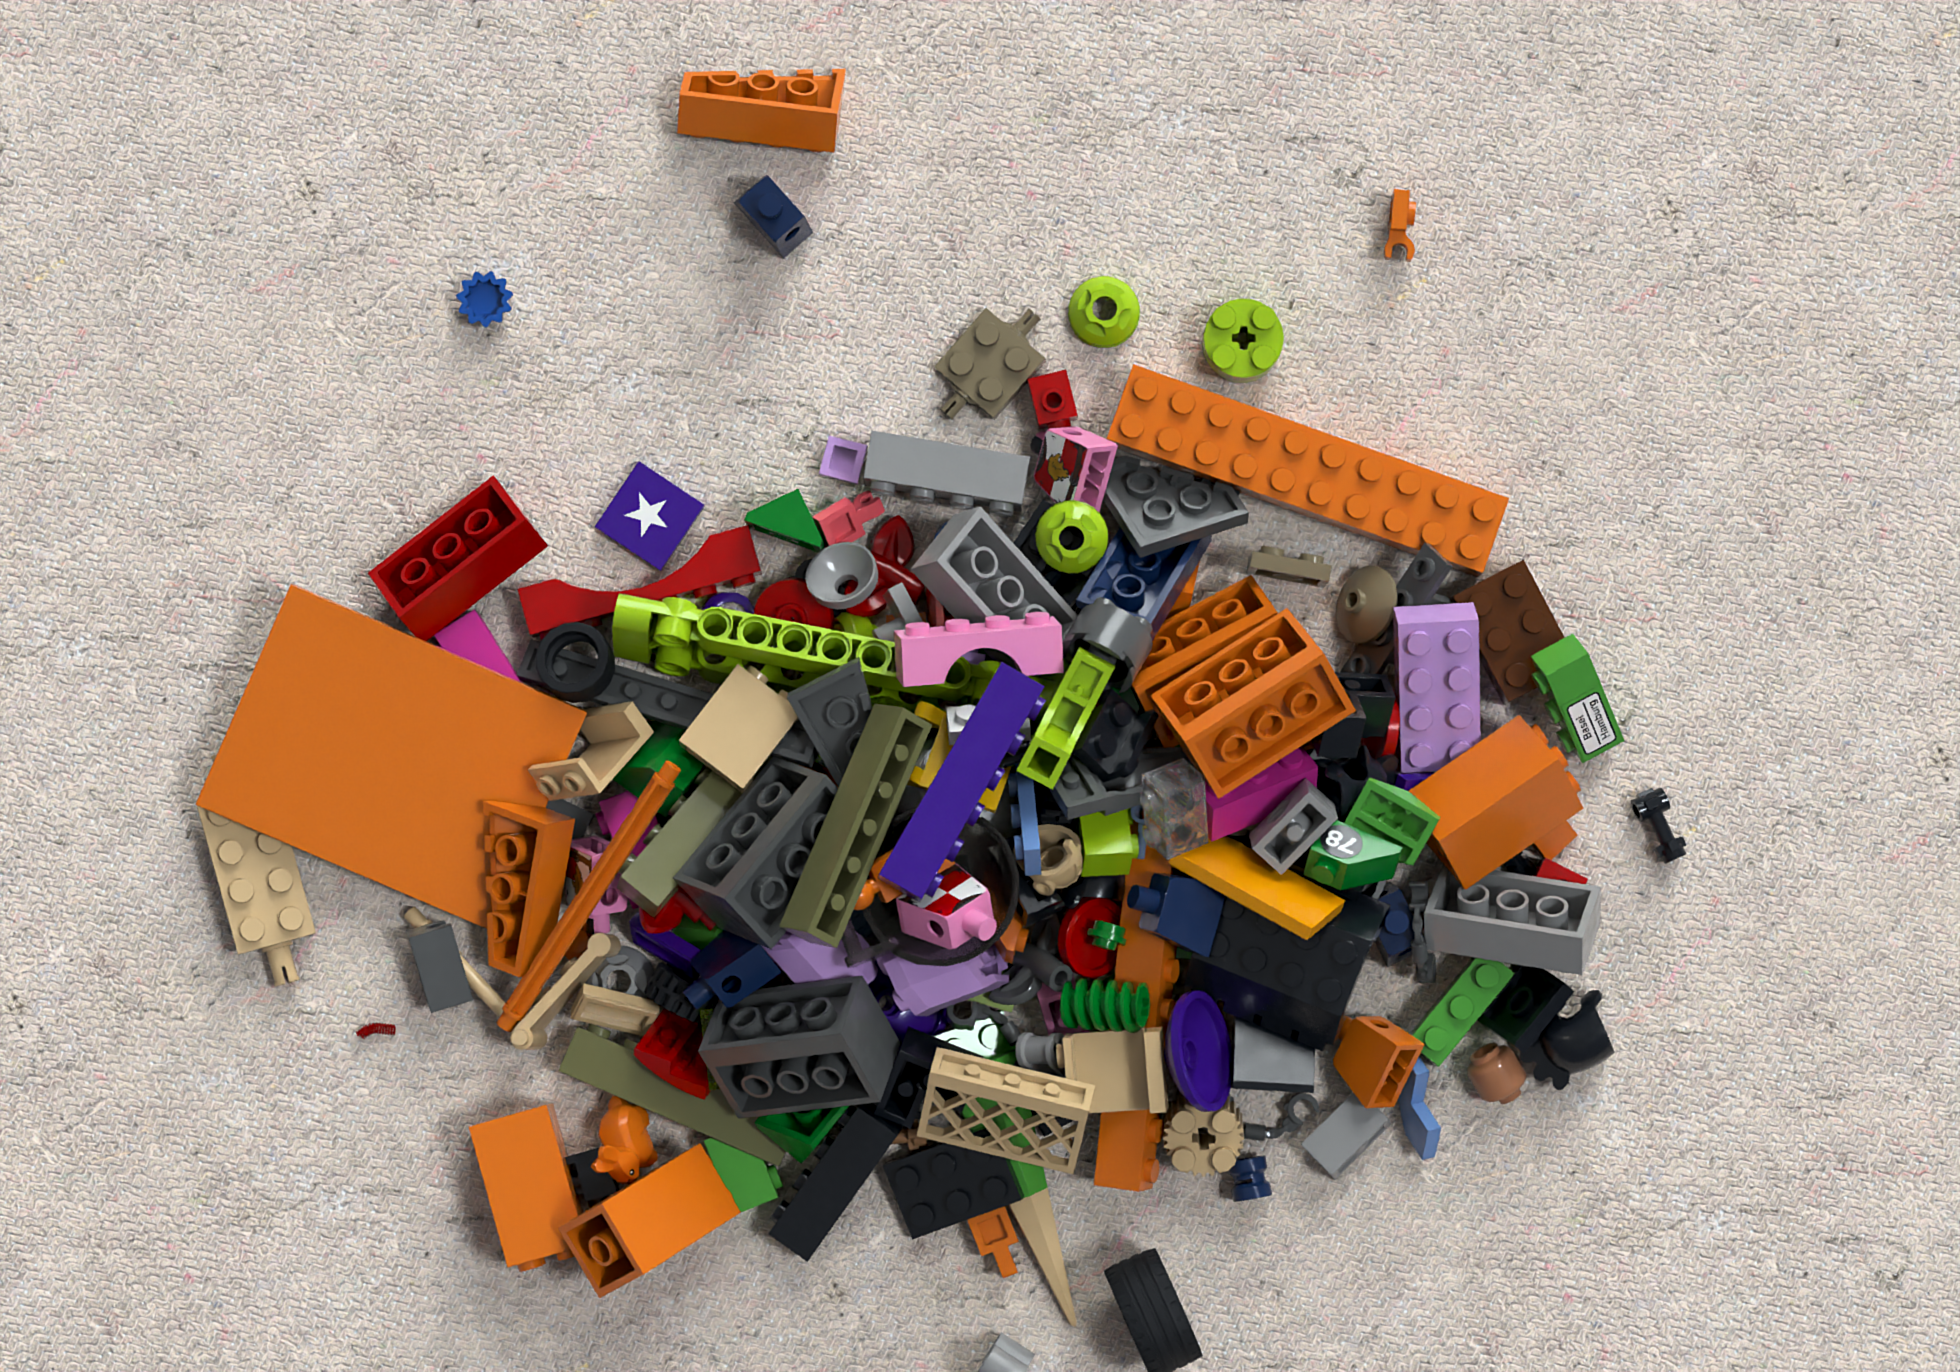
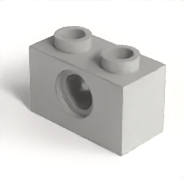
M1304 778L1249 834L1252 849L1282 875L1338 819L1334 803L1308 779Z

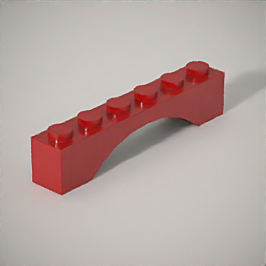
M746 525L710 535L699 551L681 568L664 579L641 588L624 591H594L576 587L555 578L517 590L529 634L533 638L540 636L542 640L550 630L564 623L580 622L594 628L602 626L601 619L614 616L619 593L661 602L667 597L679 598L693 594L695 599H702L717 594L716 587L732 583L733 589L756 583L755 576L762 575L750 528Z

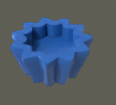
M489 271L485 276L475 272L472 280H463L462 286L464 290L456 295V298L462 302L459 313L468 314L470 324L480 321L485 328L490 325L491 321L502 323L503 313L512 310L507 301L513 296V293L505 289L506 279H496L494 272Z

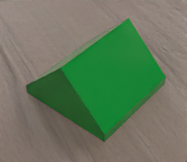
M799 489L747 512L744 521L752 530L817 553L825 548L821 535Z
M849 1106L759 1116L754 1123L759 1130L802 1164Z

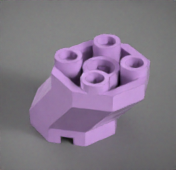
M848 924L837 948L809 943L788 931L785 932L772 950L762 946L795 984L863 976L868 985L876 978L878 973V967L875 964L877 953Z
M903 933L884 942L883 951L876 954V960L880 969L885 975H889L895 990L892 991V995L896 1005L902 1012L910 1009L915 1016L927 1017L940 1009L992 991L1009 982V975L1001 973L1008 968V963L1004 962L991 938L987 941H982L974 936L956 949H947Z

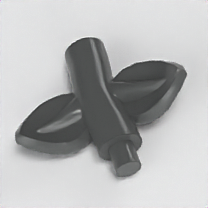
M1061 912L1052 914L1053 916L1050 919L1040 920L1035 923L1031 935V943L1026 942L1024 952L1016 951L1012 964L1008 963L1012 967L1004 975H1009V982L990 991V1000L1002 1005H1018L1031 1000L1041 989L1042 982L1052 990L1060 992L1065 982L1072 981L1073 973L1071 968L1057 958L1060 955L1058 934L1064 918Z

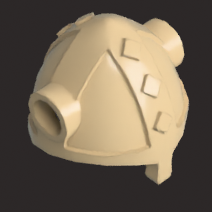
M1038 825L1041 875L1029 877L1034 881V889L1042 895H1052L1055 889L1065 888L1075 883L1083 870L1080 838L1071 829L1061 825ZM1016 860L1019 867L1025 872L1024 860Z

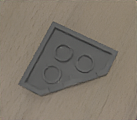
M1126 455L1114 459L1103 501L1139 558L1248 523L1249 512L1231 485L1216 481L1215 485L1211 486L1194 481L1193 474L1164 466L1161 471L1141 466L1140 459Z

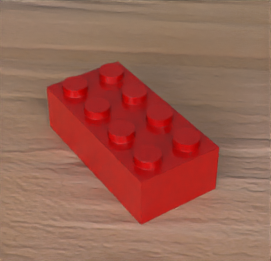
M493 475L369 571L368 575L413 635L427 641L547 548L548 545L517 503Z

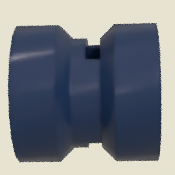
M1265 1155L1238 1159L1235 1165L1228 1171V1174L1234 1180V1186L1231 1189L1233 1202L1272 1195L1271 1185L1265 1179L1264 1172L1267 1169Z

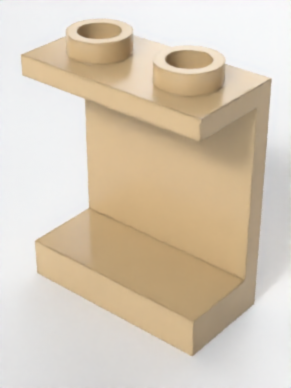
M737 664L681 736L679 745L743 793L753 782L754 775L799 718L787 699L788 692L781 689L777 694L765 685L768 678L751 665L745 670Z
M633 701L584 709L587 711V715L580 729L591 744L579 758L536 764L528 769L531 776L537 782L539 791L547 796L549 801L600 794L649 739L654 731Z
M1163 1027L1141 1028L1137 1033H1129L1125 1029L1121 1032L1108 1030L1066 1033L1062 1038L1063 1044H1057L1058 1068H1065L1066 1078L1095 1085L1089 1113L1148 1109L1150 1113H1164L1168 1110Z

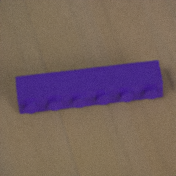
M1001 662L878 875L879 880L919 903L925 894L931 898L934 896L944 878L943 875L937 872L945 859L953 862L965 842L958 837L966 823L973 827L982 813L985 805L978 801L986 788L994 792L1006 771L999 767L1006 753L1012 756L1016 754L1026 736L1020 732L1026 718L1035 721L1046 702L1044 698L1040 697L1045 686Z

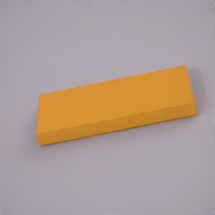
M1202 829L1175 849L1168 862L1172 867L1305 940L1311 938L1342 911L1345 903L1344 899L1289 869L1280 875L1253 849L1229 836L1211 842Z

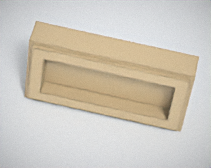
M583 983L571 1007L570 1019L644 1036L656 1020L660 1005L651 999Z

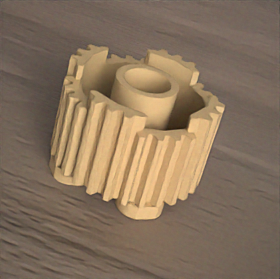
M1178 1095L1177 1102L1172 1101L1171 1108H1168L1167 1113H1164V1148L1167 1149V1156H1171L1172 1164L1179 1171L1185 1173L1193 1171V1176L1201 1173L1202 1177H1205L1206 1173L1214 1176V1171L1219 1173L1226 1172L1235 1165L1236 1156H1240V1149H1243V1116L1240 1113V1109L1236 1108V1103L1234 1101L1230 1102L1229 1096L1219 1110L1201 1112L1188 1103L1184 1097ZM1198 1128H1208V1133L1200 1134Z

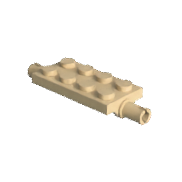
M217 754L211 756L213 762H214V760H215ZM197 806L237 954L241 955L256 950H262V953H267L275 987L285 985L282 968H285L289 983L300 980L290 946L293 945V940L316 934L292 846Z

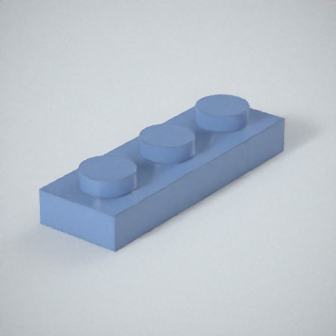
M1018 763L1015 764V773H1010L1008 776L1009 797H1017L1018 804H1011L1012 828L1021 829V835L1014 836L1015 859L1024 860L1025 876L1041 875V855L1033 779L1016 771Z

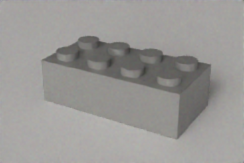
M871 430L863 478L865 486L871 487L872 494L895 497L896 491L910 493L911 500L934 504L935 498L950 500V507L970 510L974 508V504L989 506V513L1012 517L1013 511H1022L1030 457Z
M981 506L953 515L910 569L955 619H967L970 621V624L984 623L986 617L995 615L1009 616L1010 620L1025 619V614L1047 612L1050 617L1053 616L1062 625L1063 642L1078 616ZM982 648L992 661L1003 662L1019 671L1008 654L993 648Z
M1442 865L1424 911V939L1427 942V950L1582 975L1601 923V887L1494 870L1465 890L1449 870Z

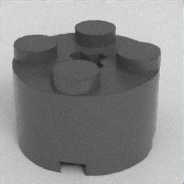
M1096 598L1093 604L1082 608L1063 640V659L1065 657L1067 662L1071 664L1077 650L1081 647L1114 664L1115 668L1103 691L1111 688H1121L1119 693L1125 692L1131 687L1152 650L1153 643L1150 636L1153 630L1152 625L1146 619L1139 616L1134 617L1127 611L1116 607L1107 598Z

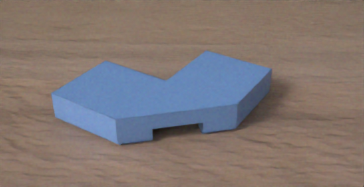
M1418 1057L1402 1089L1398 1102L1405 1134L1420 1158L1425 1160L1435 1157L1441 1127L1424 1102L1430 1072L1421 1058Z

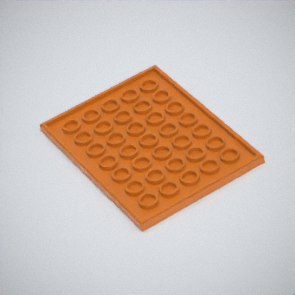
M291 583L195 805L487 929V913L492 912L490 893L486 892V876L491 875L490 852H485L484 835H489V816H484L483 801L490 800L546 808L549 799L539 791L537 782L531 776L528 769L536 764L567 760L587 715V711Z

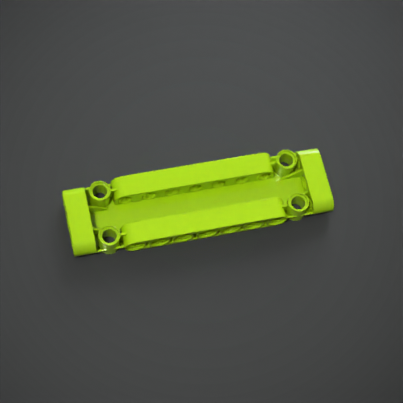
M619 593L612 624L613 654L616 658L649 664L652 653H656L654 667L659 672L682 677L689 674L690 668L697 669L699 675L704 680L721 685L737 664L744 668V665L748 662H758L764 666L760 672L768 678L765 685L777 694L781 689L789 693L859 657L866 684L877 686L881 690L879 694L870 696L872 706L874 704L903 707L913 714L917 704L922 701L932 704L941 710L943 709L939 704L945 700L953 701L958 706H977L1001 664L998 661H982L976 665L969 663L961 656L951 666L944 684L903 687L896 678L895 642L721 607H710L701 610L697 609L694 603L676 597H667L661 602ZM710 654H718L723 656L725 660L720 664L714 665L708 663L705 658ZM793 669L800 671L803 676L797 680H789L783 676V673ZM1028 676L1045 686L1040 697L1046 700L1035 721L1029 719L1031 735L1035 733L1052 700L1055 680ZM904 693H913L920 700L916 703L908 704L903 702L900 696Z

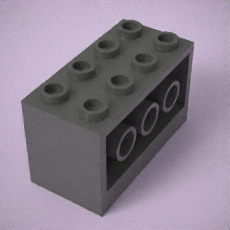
M772 757L673 879L720 929L772 950L787 931L779 927L836 795L837 786L825 774L777 757Z
M854 976L757 989L730 1008H726L718 999L698 1052L736 1116L740 1119L881 1102L901 1043L863 976Z

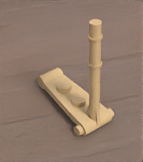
M415 906L404 915V918L413 928L433 923ZM606 933L593 934L588 940V949L579 958L573 957L563 966L559 972L562 977L552 988L548 986L539 993L533 1002L535 1006L521 1021H518L512 1032H510V1040L515 1048L520 1050H539L546 1045L548 1037L544 1029L603 961L606 958L615 957L619 953L621 943L617 936ZM459 950L469 987L500 1017L503 1013L502 1007L506 1002L464 959L462 952Z

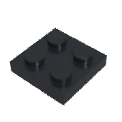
M1517 965L1512 971L1515 973L1477 1021L1524 1054L1538 1040L1541 1032L1553 1017L1564 1008L1566 1001L1574 991L1566 983L1545 969Z

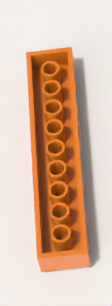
M1135 364L1132 366L1107 436V440L1116 443L1119 450L1178 471L1193 474L1195 477L1204 478L1213 483L1217 481L1231 485L1233 489L1245 495L1417 555L1424 543H1429L1453 566V569L1475 577H1479L1484 572L1509 498Z

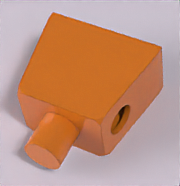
M1344 1016L1346 1019L1338 1037L1341 1044L1333 1058V1066L1365 1108L1394 1107L1425 1044L1384 1017L1359 1016L1352 1019L1350 1016Z

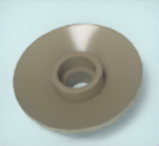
M1373 565L1362 567L1355 571L1343 585L1337 600L1336 620L1340 632L1347 640L1357 644L1370 643L1379 638L1390 625L1393 619V607L1397 605V588L1393 577L1387 570Z

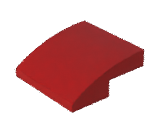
M664 1008L634 1048L633 1055L664 1081L700 1099L705 1100L717 1083L698 1052L705 1033L700 1032L701 1025L695 1021L691 1022L684 1017L682 1018Z

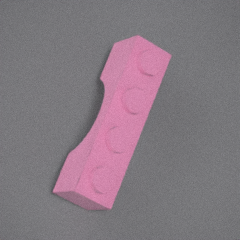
M1047 612L1025 614V619L1010 620L1009 616L995 615L986 617L984 623L970 624V621L967 619H951L945 621V626L930 627L928 623L916 622L906 624L905 630H894L896 678L903 687L944 684L948 671L954 662L965 653L980 648H993L1008 654L1013 660L1015 667L1026 676L1064 673L1062 625L1053 616L1050 617Z

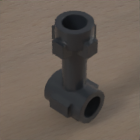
M1650 788L1637 794V798L1631 800V807L1640 822L1649 819L1660 843V846L1654 849L1657 857H1662L1666 864L1686 855L1687 853L1684 849L1686 843L1683 836L1679 838L1674 837L1663 812L1670 809V802L1662 788L1655 790Z

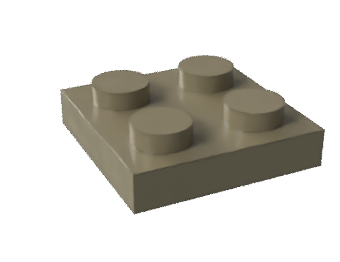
M1261 546L1259 552L1252 551L1248 559L1246 574L1323 588L1329 582L1332 565L1323 564L1324 557L1301 553L1298 559L1284 557L1285 550L1269 546Z

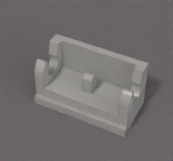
M1352 1093L1301 1145L1336 1180L1391 1125V1122L1378 1108H1365L1356 1095Z

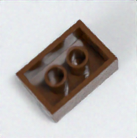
M1523 559L1450 598L1453 603H1474L1479 618V659L1503 705L1537 688L1531 675L1537 671L1531 656L1565 638Z

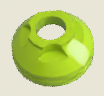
M1099 276L1085 281L1075 290L1068 306V318L1072 330L1081 341L1096 348H1111L1124 343L1132 336L1139 322L1140 306L1134 291L1126 283L1110 276ZM1109 298L1115 303L1117 311L1112 319L1100 320L1093 314V304L1098 299Z
M1077 500L1062 501L1047 509L1041 516L1035 534L1036 546L1043 560L1052 568L1065 573H1080L1096 565L1103 557L1108 544V529L1105 520L1093 506ZM1076 526L1082 531L1084 542L1078 549L1067 550L1061 545L1059 535L1064 528Z

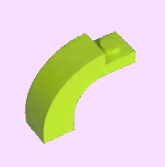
M1079 647L1018 765L1017 772L1053 790L1115 668L1114 664Z

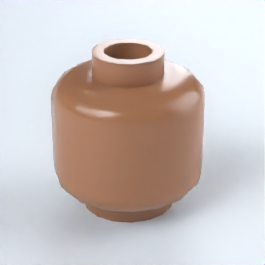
M1493 1042L1480 1047L1470 1056L1471 1062L1467 1067V1075L1482 1100L1487 1102L1499 1101L1500 1104H1507L1521 1094L1520 1088L1526 1080V1073L1510 1047L1505 1045L1498 1046L1497 1043Z

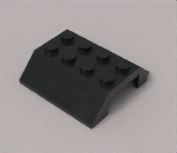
M1333 893L1345 900L1342 911L1311 938L1305 940L1226 896L1210 955L1205 957L1192 953L1184 985L1190 987L1191 991L1199 990L1207 993L1216 1004H1218L1219 1000L1224 1001L1223 1011L1251 1023H1253L1256 1015L1261 1016L1260 1026L1290 1038L1293 1030L1299 1032L1298 1042L1323 1052L1327 1044L1333 1046L1339 1037L1346 1019L1344 1013L1372 943L1377 942L1384 919L1391 905L1362 893L1357 902Z

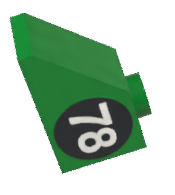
M1336 820L1312 844L1303 875L1339 890L1389 880L1395 875L1402 847Z

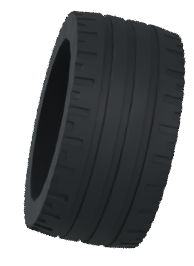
M1156 1248L1142 1251L1140 1254L1137 1253L1129 1259L1126 1258L1119 1261V1263H1115L1104 1270L1116 1302L1148 1372H1173L1177 1368H1182L1203 1356Z

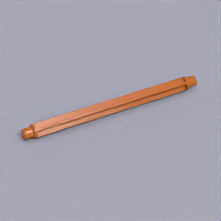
M666 760L659 772H654L651 780L636 801L634 808L621 824L583 883L579 893L575 895L531 963L529 970L522 977L502 1007L503 1013L496 1022L501 1029L512 1032L518 1021L525 1017L541 992L543 985L556 969L670 791L674 788V781L681 772V769L673 762Z

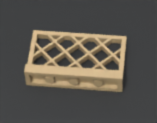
M937 1047L928 1078L917 1136L1074 1175L1095 1085ZM936 1087L956 1091L959 1095L945 1101L936 1090ZM981 1097L993 1100L998 1105L984 1110L975 1098ZM966 1103L975 1115L961 1121L952 1109ZM1022 1107L1034 1110L1038 1114L1024 1120L1015 1108ZM943 1113L952 1124L947 1128H940L928 1125V1121L930 1118ZM1006 1113L1014 1125L1000 1130L991 1118ZM1055 1117L1078 1121V1124L1063 1130L1055 1120ZM1045 1122L1054 1134L1040 1140L1031 1128ZM982 1123L991 1135L985 1138L977 1137L970 1132L969 1128ZM1022 1133L1030 1145L1023 1148L1014 1146L1008 1138ZM1061 1142L1070 1153V1157L1067 1159L1052 1155L1047 1148Z

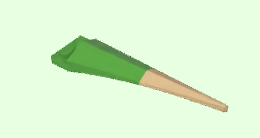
M997 1010L998 1012L1004 1015V1012L1002 1010ZM989 1017L986 1020H976L972 1031L968 1029L958 1030L952 1027L931 1035L981 1055L985 1059L1014 1065L1017 1060L1015 1045L1010 1046L999 1030L1002 1025L997 1024ZM981 1097L975 1098L984 1110L998 1105L993 1100ZM965 1104L962 1113L960 1112L963 1120L975 1115L967 1104ZM1015 1108L1024 1120L1032 1117L1030 1109ZM1006 1113L991 1118L1000 1130L1014 1125ZM980 1123L976 1126L969 1128V1130L972 1131L981 1128L984 1125ZM1032 1127L1031 1129L1036 1134L1035 1127ZM1022 1133L1008 1138L1014 1146L1023 1148L1030 1145ZM1010 1159L1024 1193V1198L1009 1204V1207L1068 1323L1076 1327L1077 1321L1044 1168Z

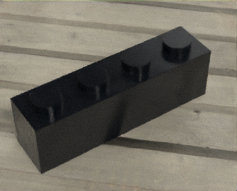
M872 1103L860 1104L858 1108L850 1105L837 1122V1125L843 1128L837 1138L833 1140L828 1136L814 1156L820 1159V1162L812 1172L807 1168L803 1170L792 1186L798 1193L790 1203L783 1199L769 1218L776 1224L768 1234L807 1262L904 1127L875 1115L876 1106Z

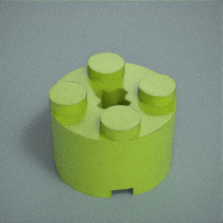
M1245 298L1228 301L1212 313L1206 324L1202 338L1204 358L1209 366L1227 381L1233 383L1257 381L1274 367L1281 354L1284 341L1282 325L1273 309L1259 301ZM1240 332L1246 333L1247 339L1253 340V342L1248 344L1246 350L1240 349L1239 343L1232 341V339L1238 337Z

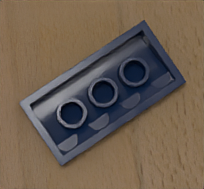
M1120 527L1078 595L1076 606L1082 610L1086 605L1093 604L1096 598H1107L1116 607L1127 611L1134 617L1139 616L1146 619L1153 628L1150 634L1153 641L1212 541V535L1139 558Z

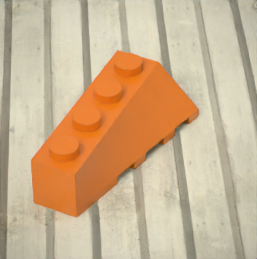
M813 69L797 70L796 76H774L773 70H757V73L749 77H739L736 71L684 72L679 94L677 133L691 135L696 138L710 137L727 139L737 143L751 142L768 144L772 147H792L808 149L812 152L825 151L834 153L839 130L846 69H832L831 75L813 76Z
M487 800L483 801L484 816H489V835H484L485 852H490L491 875L486 876V892L490 893L492 912L487 913L488 965L514 976L523 977L558 923L575 818L545 807Z

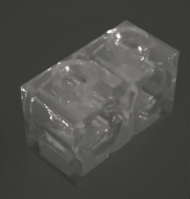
M1184 758L1142 774L1140 802L1144 809L1145 825L1142 827V834L1147 845L1150 848H1155L1166 860H1169L1209 843L1205 777Z

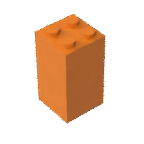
M1520 715L1409 790L1410 793L1441 817L1426 844L1465 890L1584 809L1577 796V793L1581 791V787L1568 770L1565 772L1564 769L1569 764L1562 752L1556 746L1550 749L1547 746L1549 741L1539 726L1534 724L1530 727Z
M554 1104L543 1105L469 1126L507 1267L517 1265L519 1272L543 1266L546 1264L544 1257L556 1254L558 1261L575 1257L558 1228L582 1214L583 1208L579 1195H576L573 1186L571 1165H567L565 1160L568 1154Z
M699 1143L649 1171L633 1183L628 1184L558 1229L596 1294L601 1298L649 1272L732 1219L741 1211L736 1205L731 1192L726 1188L713 1166L711 1158Z

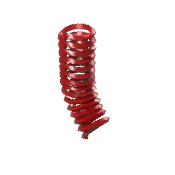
M376 1022L371 1025L369 1023L363 1026V1028L358 1029L356 1034L365 1039L370 1034H378V1031L381 1034V1029L383 1035L385 1029V1035L393 1034L395 1036L396 1027L394 1024L389 1025Z

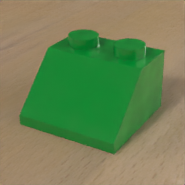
M647 721L654 733L613 780L639 798L654 772H659L666 760L676 764L681 769V772L674 781V788L658 810V813L667 818L669 816L668 812L674 803L682 795L685 796L689 792L697 777L707 766L680 747L679 739L686 730L657 721Z

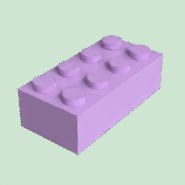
M1473 602L1393 607L1395 693L1400 713L1396 756L1399 759L1398 764L1401 773L1438 771L1481 741L1479 618Z

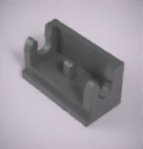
M445 920L407 929L406 932L430 1012L433 1013L473 1001L451 923L446 924Z

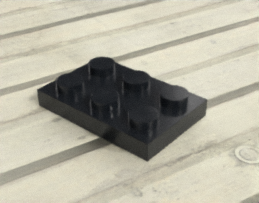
M985 1126L970 1131L974 1136L981 1138L991 1135ZM940 1142L885 1162L883 1165L912 1239L1018 1202L1024 1198V1193L1010 1159Z

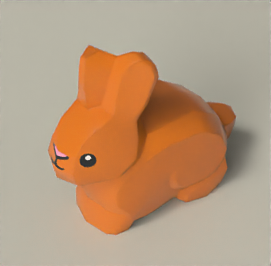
M617 1096L609 1099L608 1111L599 1123L598 1136L602 1146L599 1147L598 1158L591 1164V1168L596 1173L608 1172L617 1182L631 1184L639 1177V1168L650 1167L657 1161V1151L653 1148V1143L646 1128L650 1123L649 1114L645 1108L636 1104H628L626 1100Z

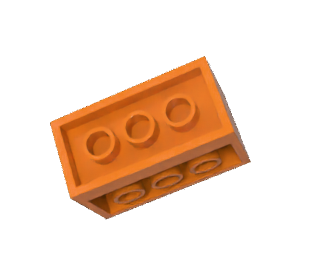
M1252 575L1164 620L1154 637L1152 650L1132 683L1131 689L1142 713L1153 709L1159 715L1153 731L1164 748L1175 747L1179 743L1150 695L1278 614Z
M1288 608L1150 695L1183 752L1218 799L1356 711L1325 654Z

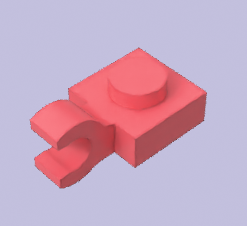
M868 490L859 494L853 502L844 497L812 516L826 548L837 543L853 542L864 536L866 533L862 524L880 516L885 512L880 498H873Z

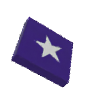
M638 461L595 525V528L659 571H662L705 505Z

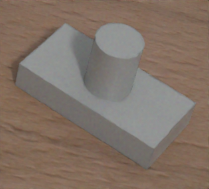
M902 582L889 588L883 595L895 619L872 630L874 638L895 642L894 630H905L906 624L923 622Z

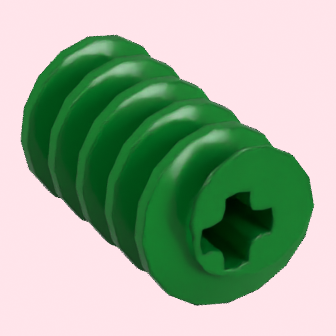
M1080 978L1076 983L1075 989H1073L1072 983L1067 981L1061 994V1019L1066 1027L1072 1029L1080 1026L1085 1030L1095 1027L1099 1031H1105L1110 1028L1114 1032H1121L1125 1029L1129 1033H1137L1146 1025L1149 1017V987L1146 982H1141L1137 987L1136 993H1134L1132 982L1126 981L1122 985L1121 992H1119L1116 980H1110L1106 991H1104L1101 979H1095L1089 990L1086 978Z

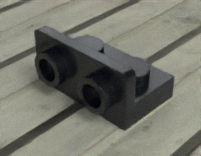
M1112 688L1105 690L1101 693L1072 753L1097 775L1103 783L1119 777L1125 778L1137 768L1139 764L1138 757L1144 745L1153 736V727L1159 715L1153 709L1138 714Z

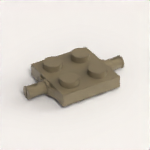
M985 308L934 366L935 370L951 383L955 391L945 405L940 408L945 415L947 414L948 418L953 420L966 403L981 408L993 420L999 416L1027 384V379L1032 378L1046 362V358L1035 350L1026 338V335L1041 320L1040 317L1028 308L1027 312L1013 326L1001 321L989 309Z

